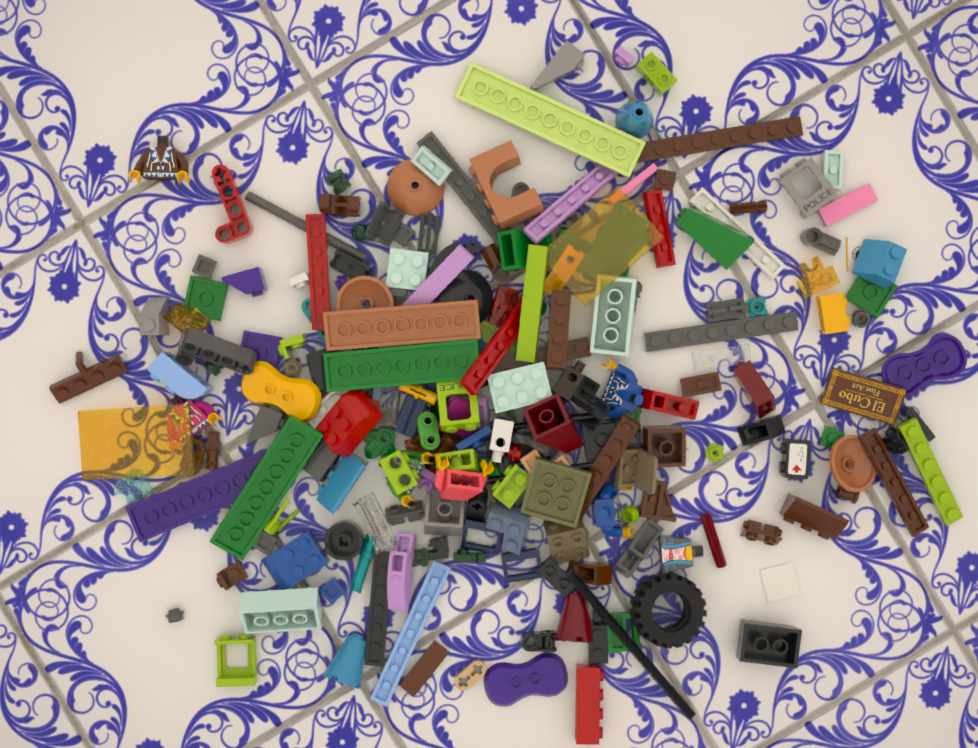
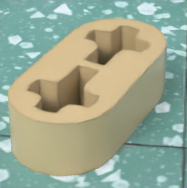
M475 659L456 675L455 686L459 690L464 691L481 679L486 673L484 661ZM475 664H476L477 666L482 665V667H481V671H482V672L476 671V672L472 675L471 672L474 671V665H475ZM469 675L467 685H460V677L464 679Z

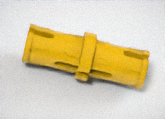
M412 384L399 387L400 391L413 395L417 400L422 399L432 405H435L438 395L425 389L421 384L419 386Z

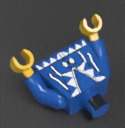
M605 357V359L610 361V365L601 364L602 367L614 369L615 372H611L601 399L611 405L606 417L618 418L625 415L626 412H633L636 405L639 406L643 403V396L641 395L642 386L637 384L638 379L631 369L621 364H615L613 358Z
M614 483L604 485L594 501L596 527L601 528L603 534L607 537H635V535L630 534V529H635L634 526L621 528L619 491H631L632 487L617 488L614 486Z

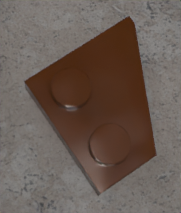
M656 480L657 486L654 494L650 495L643 491L639 516L676 522V516L673 514L671 507L672 502L667 493L666 482Z

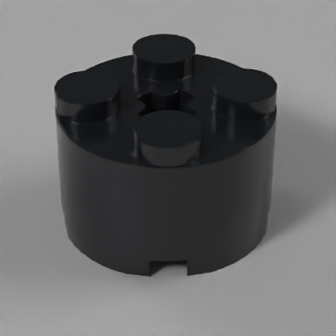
M341 520L334 523L326 532L324 540L325 549L334 559L351 560L360 553L365 537L362 528L357 523L350 520ZM342 537L348 538V544L346 542L343 544L341 543Z

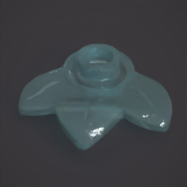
M138 468L131 469L125 477L119 478L114 486V494L125 493L129 505L139 502L142 496L149 498L152 495L151 484L146 480L145 473ZM135 474L139 476L138 481H135L133 479V476Z

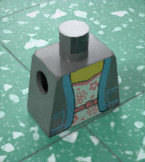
M660 535L658 537L660 567L663 574L692 567L693 557H703V546H692L689 537Z

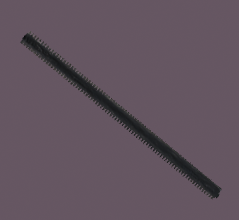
M571 570L565 576L568 577V581L572 582V585L575 586L574 588H577L576 590L579 593H582V597L585 596L584 599L592 608L594 607L593 610L596 613H599L598 616L601 617L605 624H608L607 626H609L610 630L623 642L624 646L629 649L630 653L644 667L647 673L652 676L653 680L658 683L665 694L672 699L671 701L678 706L677 708L680 709L683 715L691 720L695 716V712L692 711L693 709L677 693L676 689L671 686L670 682L665 679L664 675L657 670L658 668L651 663L652 661L648 659L633 639L628 636L627 632L613 618L610 612L605 609L598 598L591 593L592 591L588 589L579 576Z

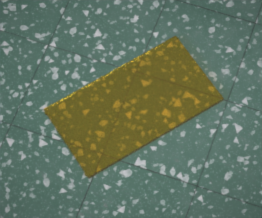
M190 404L78 411L82 479L195 475Z

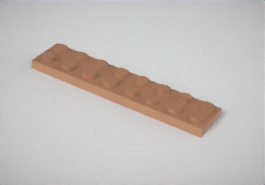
M478 299L323 312L327 351L481 339Z

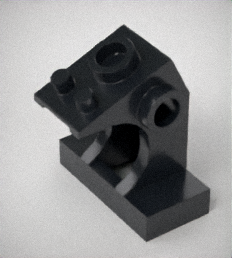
M906 406L901 410L906 419L900 424L913 417L917 418L927 441L930 442L936 437L913 407ZM897 426L887 429L884 432L885 436L882 438L888 451L893 455L897 453L904 454L910 449L905 445L904 440H901Z

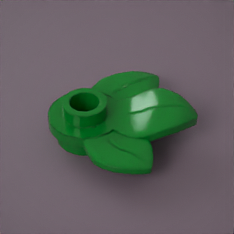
M389 428L372 429L363 439L368 443L365 448V456L367 458L373 459L380 455L381 457H386L396 450L393 444L395 435ZM382 435H386L388 440H383Z

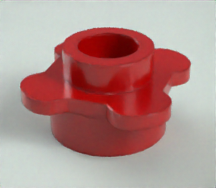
M512 442V446L509 448V453L507 452V457H510L511 463L514 460L519 461L521 455V445H515L514 442Z

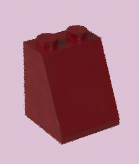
M558 393L523 409L536 442L566 454L584 446L573 418Z

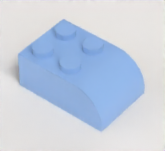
M161 352L147 369L151 373L150 377L158 383L161 381L166 385L165 389L173 395L176 393L182 398H201L208 395L214 389L213 386L191 368L179 364L175 359L176 356L171 352Z

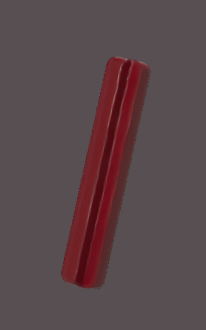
M704 513L700 515L716 567L723 568L727 566L711 514Z

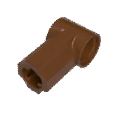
M493 243L481 249L480 252L493 278L498 282L507 280L509 271H506L503 277L495 275L496 269L502 268L500 252L496 244Z

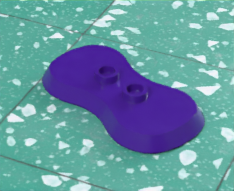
M940 335L916 352L899 353L889 357L882 366V378L886 383L906 388L905 397L911 396L930 381L958 376L966 367L967 355L962 343L955 336Z
M548 652L539 654L528 662L521 664L496 663L488 668L484 675V688L488 699L494 705L501 707L511 706L527 696H556L566 688L568 682V673L564 661L557 654Z

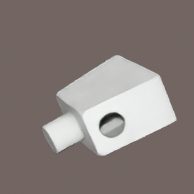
M493 419L489 449L493 450L491 462L502 463L504 452L509 453L514 426L513 421ZM498 438L503 439V445L500 447L496 445Z

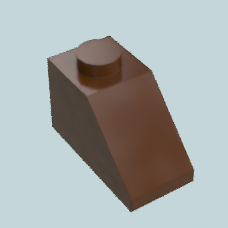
M574 560L569 561L568 573L573 570L582 582L587 584L607 585L612 582L613 565Z

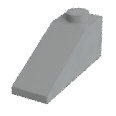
M566 41L533 82L530 89L533 91L538 90L572 74L575 69L579 71L585 63L583 61L585 54L569 41Z

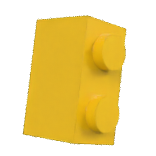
M843 293L816 297L822 335L849 331L848 327L851 323L849 315H846V296H843Z

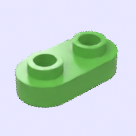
M423 412L417 418L419 441L424 450L432 451L440 443L437 418L431 412ZM429 418L430 424H426L424 419ZM432 437L433 443H428L427 438Z

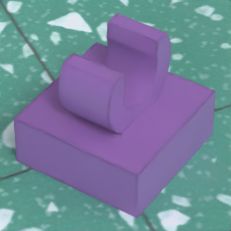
M424 468L420 473L418 489H421L423 485L429 486L426 490L427 494H430L432 489L437 491L434 483L436 474Z

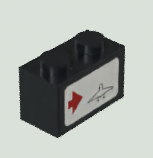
M783 438V442L780 443L782 461L779 462L778 467L782 477L808 479L810 440Z

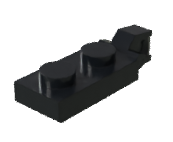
M593 610V621H590L593 643H588L589 664H607V625L595 610Z

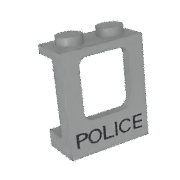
M812 157L808 160L805 158L801 159L795 164L797 168L793 171L786 170L779 175L781 179L777 181L778 185L781 184L797 205L801 211L799 214L803 219L809 217L838 196V193ZM804 167H808L821 184V188L807 199L800 195L790 180L794 174Z

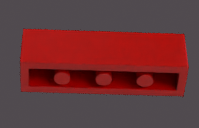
M576 664V744L599 745V739H603V727H599L600 720H603V708H600V700H603V689H600V681L604 680V671L600 670L599 664Z

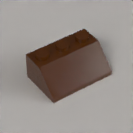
M788 493L779 514L784 516V521L794 524L796 521L801 524L800 528L809 532L812 529L819 532L818 536L826 540L829 537L836 539L849 523L848 519Z

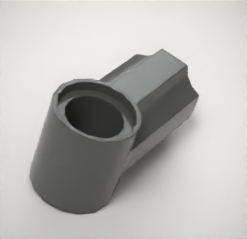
M815 227L805 229L800 236L801 242L804 245L812 246L832 256L836 255L841 246V240L823 233ZM809 232H812L815 236L813 242L808 239Z

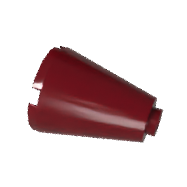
M572 590L571 594L566 596L555 634L556 641L593 643L587 601L584 599L585 596L582 597V593Z

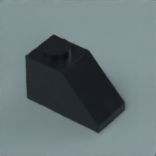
M780 414L737 428L743 446L774 439L786 433Z

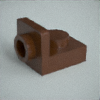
M240 560L216 574L217 583L221 588L224 587L225 590L230 589L249 577Z

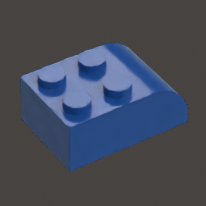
M308 529L261 561L278 588L286 590L327 565L330 559L312 531Z

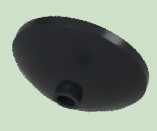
M462 270L437 296V303L467 300V297L470 295L472 300L478 299L480 323H482L492 309L493 293L488 281L482 275L475 271Z

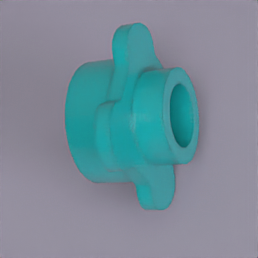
M759 297L758 299L753 300L750 298L747 300L746 304L749 306L748 315L750 317H755V315L759 314L762 316L766 315L765 298Z

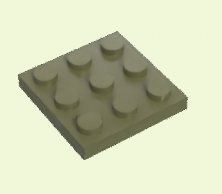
M535 457L520 513L576 528L592 472Z

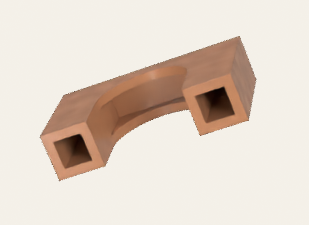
M511 140L469 159L471 163L469 171L473 178L477 177L479 181L476 183L480 194H485L486 198L483 199L488 210L492 209L494 213L491 215L495 226L499 225L502 231L544 212L543 204L535 188L509 198L501 197L492 190L497 176L521 164L519 155Z

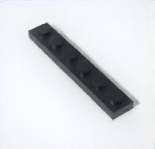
M374 550L364 665L384 666L389 612L387 574L390 551Z

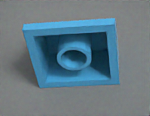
M864 239L851 273L886 289L895 283L907 249L891 241Z

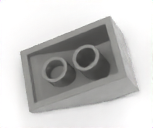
M432 489V492L426 496L424 534L463 536L465 501L442 499L440 492Z

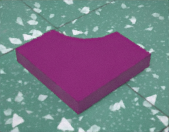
M452 396L447 405L448 420L469 419L471 417L470 400ZM440 420L437 424L438 430H441ZM479 427L473 431L458 429L457 432L452 434L468 438L476 433Z

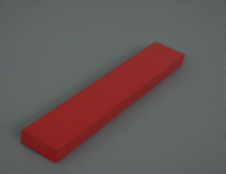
M308 214L305 216L312 330H324L323 312L331 311L325 214Z
M522 299L518 301L459 381L470 395H476L518 337Z

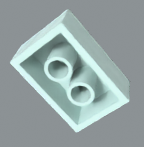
M544 362L493 373L488 377L496 413L533 405L552 396Z

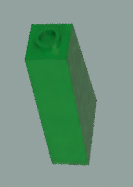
M690 206L688 210L684 207L677 215L679 219L676 223L726 270L754 243L755 239L752 236L693 206Z

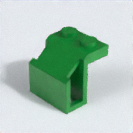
M512 229L498 232L502 271L526 269L528 244H535L524 234L523 230ZM549 233L537 244L549 246L547 267L555 265L551 233Z

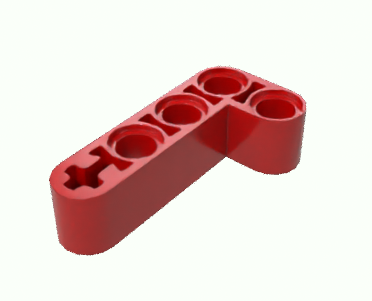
M216 165L212 169V177L230 223L218 227L215 231V237L223 244H231L250 236L253 232V225L231 170L224 165ZM221 170L226 172L223 175L227 183H224V180L218 176L221 174ZM232 187L234 191L232 196L226 197L225 190ZM235 205H239L241 209L237 215L232 214V208ZM242 223H246L248 226L247 231L244 233L239 231V226ZM224 230H228L230 233L229 238L226 240L221 238V233Z

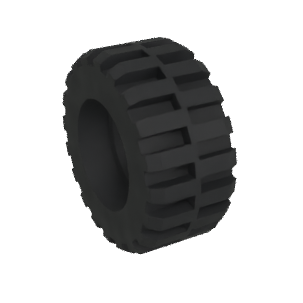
M660 572L658 575L648 576V580L640 582L641 586L639 589L635 588L633 592L635 597L630 600L632 609H629V612L633 617L631 622L637 628L636 631L644 639L659 647L671 649L673 646L676 648L683 647V643L689 644L692 642L691 638L693 636L697 637L700 634L698 631L699 627H704L703 616L707 617V611L704 610L706 601L701 597L703 593L700 589L696 588L694 582L675 573L663 574ZM673 592L682 599L683 614L675 625L663 628L658 626L653 620V604L663 593Z

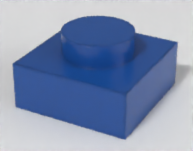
M335 577L319 589L331 605L346 592L345 588Z

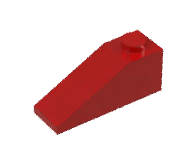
M642 388L643 403L637 407L692 420L696 419L699 401Z

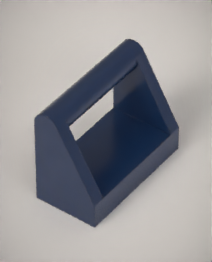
M466 518L460 548L498 555L502 533L486 528L487 521L482 522ZM468 528L497 533L496 546L466 541Z
M539 547L522 549L520 555L511 552L501 553L505 583L543 578L537 571L508 575L506 562L536 558L539 569L541 567Z

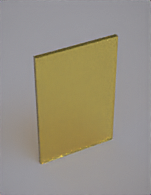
M617 186L548 245L547 266L585 306L658 244L664 236Z

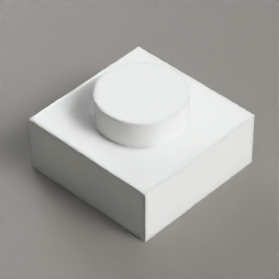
M304 272L288 279L290 286H296L297 289L307 286L309 274Z

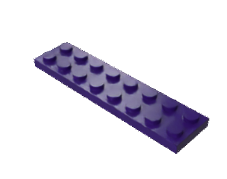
M268 448L125 507L139 542L232 505Z

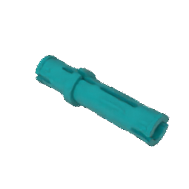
M366 534L349 590L361 593L371 558L374 557L373 552L378 537Z

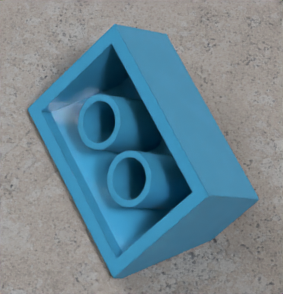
M352 453L349 457L340 456L337 461L340 465L337 469L333 468L327 476L330 480L326 485L322 484L316 492L319 495L316 500L332 514L341 506L369 464L355 453Z

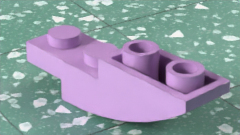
M396 533L394 551L390 550L387 574L388 609L408 612L414 575L411 574L417 535Z

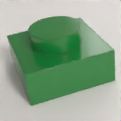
M825 426L819 444L832 448L835 441L844 436L845 432Z

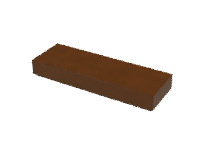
M434 640L400 682L399 686L414 697L450 651Z

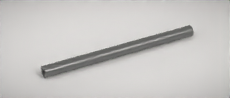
M250 191L247 193L245 200L306 232V221ZM327 233V244L363 263L365 262L368 254Z

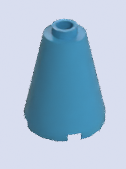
M636 100L628 101L617 111L615 118L616 127L640 139L652 129L654 116L649 106Z
M355 633L352 636L348 635L323 676L359 689L366 641H363L364 636Z

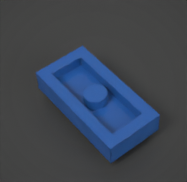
M488 425L456 444L455 451L478 449L482 446V442L491 437L492 430Z

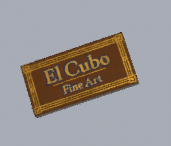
M832 367L820 404L895 425L907 389Z

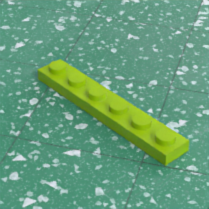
M913 417L898 425L897 428L905 445L910 448L908 451L943 524L948 526L963 518L917 418Z

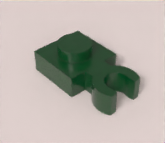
M457 549V552H453V562H486V553L469 552V549Z

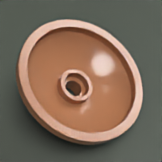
M408 159L399 163L392 170L387 182L388 196L392 204L407 215L421 216V214H428L440 204L444 195L445 185L444 183L441 186L437 185L411 162L412 159ZM414 182L419 184L417 189L412 188Z
M358 276L350 279L342 286L336 299L337 311L394 306L393 295L388 286L372 276ZM365 300L370 301V307L364 305Z
M857 435L840 437L833 444L829 455V465L833 478L840 487L849 492H862L868 489L876 477V471Z

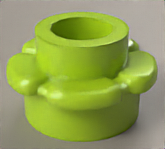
M713 443L708 446L705 455L709 458V461L717 462L723 459L724 449L721 445Z
M633 505L626 506L622 511V518L627 523H636L639 519V511Z

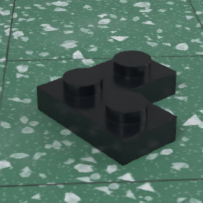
M584 375L570 401L603 421L611 405L595 396L601 385Z

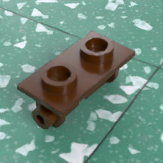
M748 520L743 523V528L746 529L743 530L740 536L745 537L749 541L759 540L763 541L766 545L774 546L782 540V530L777 526L765 524L764 530H761L762 523Z

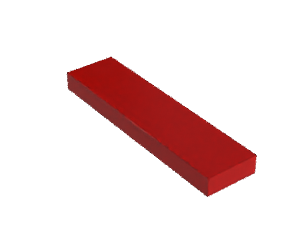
M662 189L643 192L646 216L650 222L648 226L656 268L676 265Z

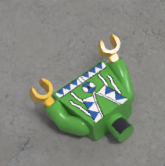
M408 449L402 450V452H407L411 460L408 463L411 469H416L419 476L425 464H433L429 462V456H435L434 453L416 452ZM394 457L393 460L391 459V465L398 468L401 466V460L398 457ZM403 474L400 476V481L402 484L407 485L411 482V478L409 475ZM386 475L387 486L392 494L401 501L403 506L411 508L408 506V501L415 502V498L411 497L415 486L397 495Z

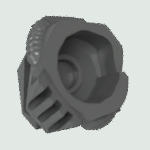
M529 426L517 429V433L512 434V442L521 445V448L527 453L536 449L542 457L553 459L559 452L556 449L536 442Z

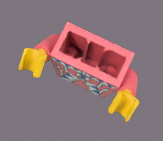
M438 454L436 460L439 468L436 469L434 483L442 499L467 501L483 492L488 479L487 475L494 471V467L491 461L487 465L486 461L482 460L480 462L482 473L453 469L445 470L449 466L448 456L446 455L445 460L441 461L440 454Z

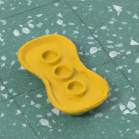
M256 361L253 373L249 375L243 374L241 391L245 398L254 404L277 407L288 417L292 414L303 422L312 420L319 410L321 392L317 385L308 379L287 377L265 361Z

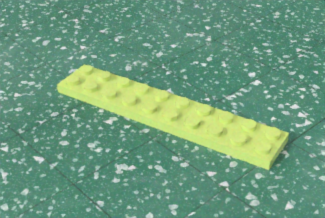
M472 62L455 95L456 99L627 178H630L646 144L645 141Z

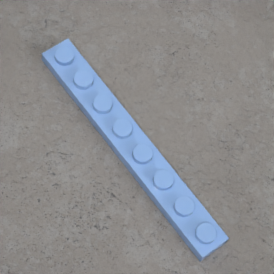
M437 560L433 561L370 697L371 700L386 707L388 706L451 570L450 566Z

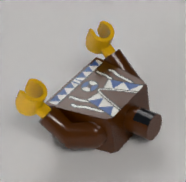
M157 136V147H148L147 151L143 152L134 169L128 174L129 182H132L133 178H137V184H140L142 176L145 180H177L181 184V181L186 179V182L189 183V163L178 149L169 147V137Z

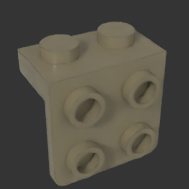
M637 447L627 448L616 465L614 486L617 488L636 487L650 495L654 494L657 486V457Z
M582 519L578 520L576 528L552 521L543 522L551 557L556 564L590 556Z

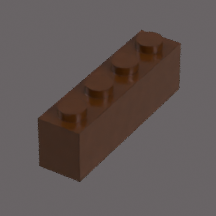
M551 291L546 370L565 371L571 291Z

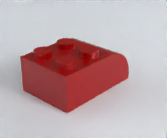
M351 390L338 399L316 426V429L324 434L322 438L332 453L349 457L382 418L383 414L366 390Z

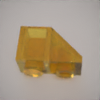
M175 303L163 317L183 334L190 328L204 331L211 320L197 308Z

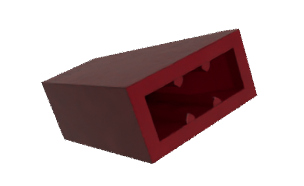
M750 360L746 363H739L733 370L734 377L758 418L761 419L776 410L775 397Z

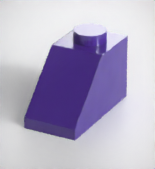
M260 267L221 277L225 283L247 295H252V297L264 295L263 291L267 290L262 268Z

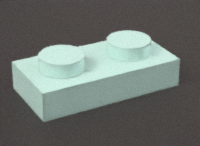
M421 146L411 160L414 165L439 186L445 182L453 171L425 146Z
M824 150L822 172L835 190H842L844 151Z

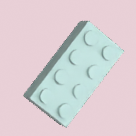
M601 273L597 275L590 352L629 356L638 277Z
M318 587L240 593L239 615L245 634L322 629V606Z

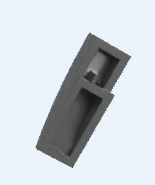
M647 518L636 532L635 537L630 540L622 551L613 568L626 578L631 577L641 561L645 559L664 528L650 518Z

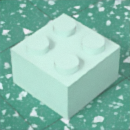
M390 248L386 279L388 288L416 291L427 279L430 254L427 252Z

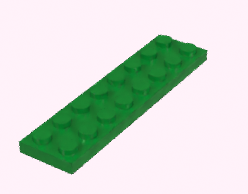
M478 339L323 354L326 391L336 392L461 380L479 356Z
M290 414L209 542L243 561L324 434Z

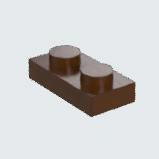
M718 372L680 378L684 398L722 390Z

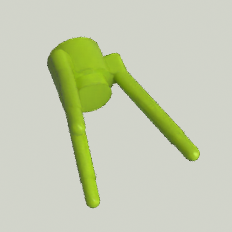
M287 498L276 515L271 516L263 530L271 535H275L277 531L281 532L283 527L300 510H295L281 523L279 517L290 501Z

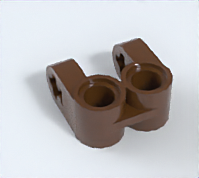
M320 194L319 210L325 215L360 217L361 197Z

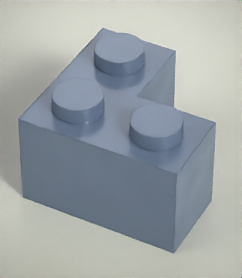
M496 500L489 511L486 528L504 533L501 549L520 555L527 540L532 516L520 513L521 508L515 506L509 509L502 502Z

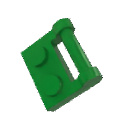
M630 612L610 613L626 632V619H633ZM631 622L632 639L642 650L640 634ZM607 626L608 652L629 651L615 633L610 630L609 626Z

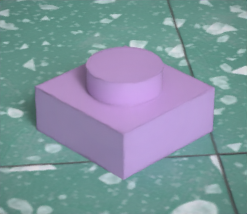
M621 46L613 54L615 61L621 66L625 65L627 68L634 60V57Z

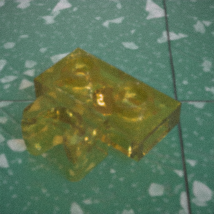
M818 256L812 258V269L808 268L806 263L799 264V269L804 278L796 281L804 299L840 283L833 266L824 268Z

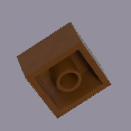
M681 425L643 426V451L657 457L658 467L686 466L685 427Z

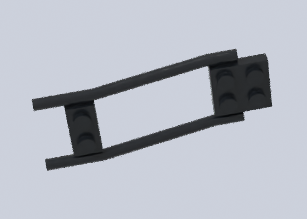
M588 412L571 415L574 422L581 421L580 425L587 461L585 463L572 464V467L583 470L591 468L620 422L619 417L601 421ZM528 422L514 424L512 432L529 426ZM490 438L485 440L487 458L491 460L493 450L489 449ZM498 438L496 445L502 446L503 439ZM504 452L502 463L495 462L500 469L501 476L488 477L485 485L495 484L497 480L501 482L504 479L505 475L503 473L509 466L507 452Z

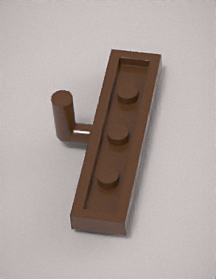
M79 351L75 356V365L80 372L50 385L49 390L60 404L127 373L128 367L118 353L86 368L83 363V353Z

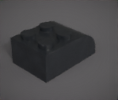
M741 619L736 657L741 662L797 668L802 630L790 625Z

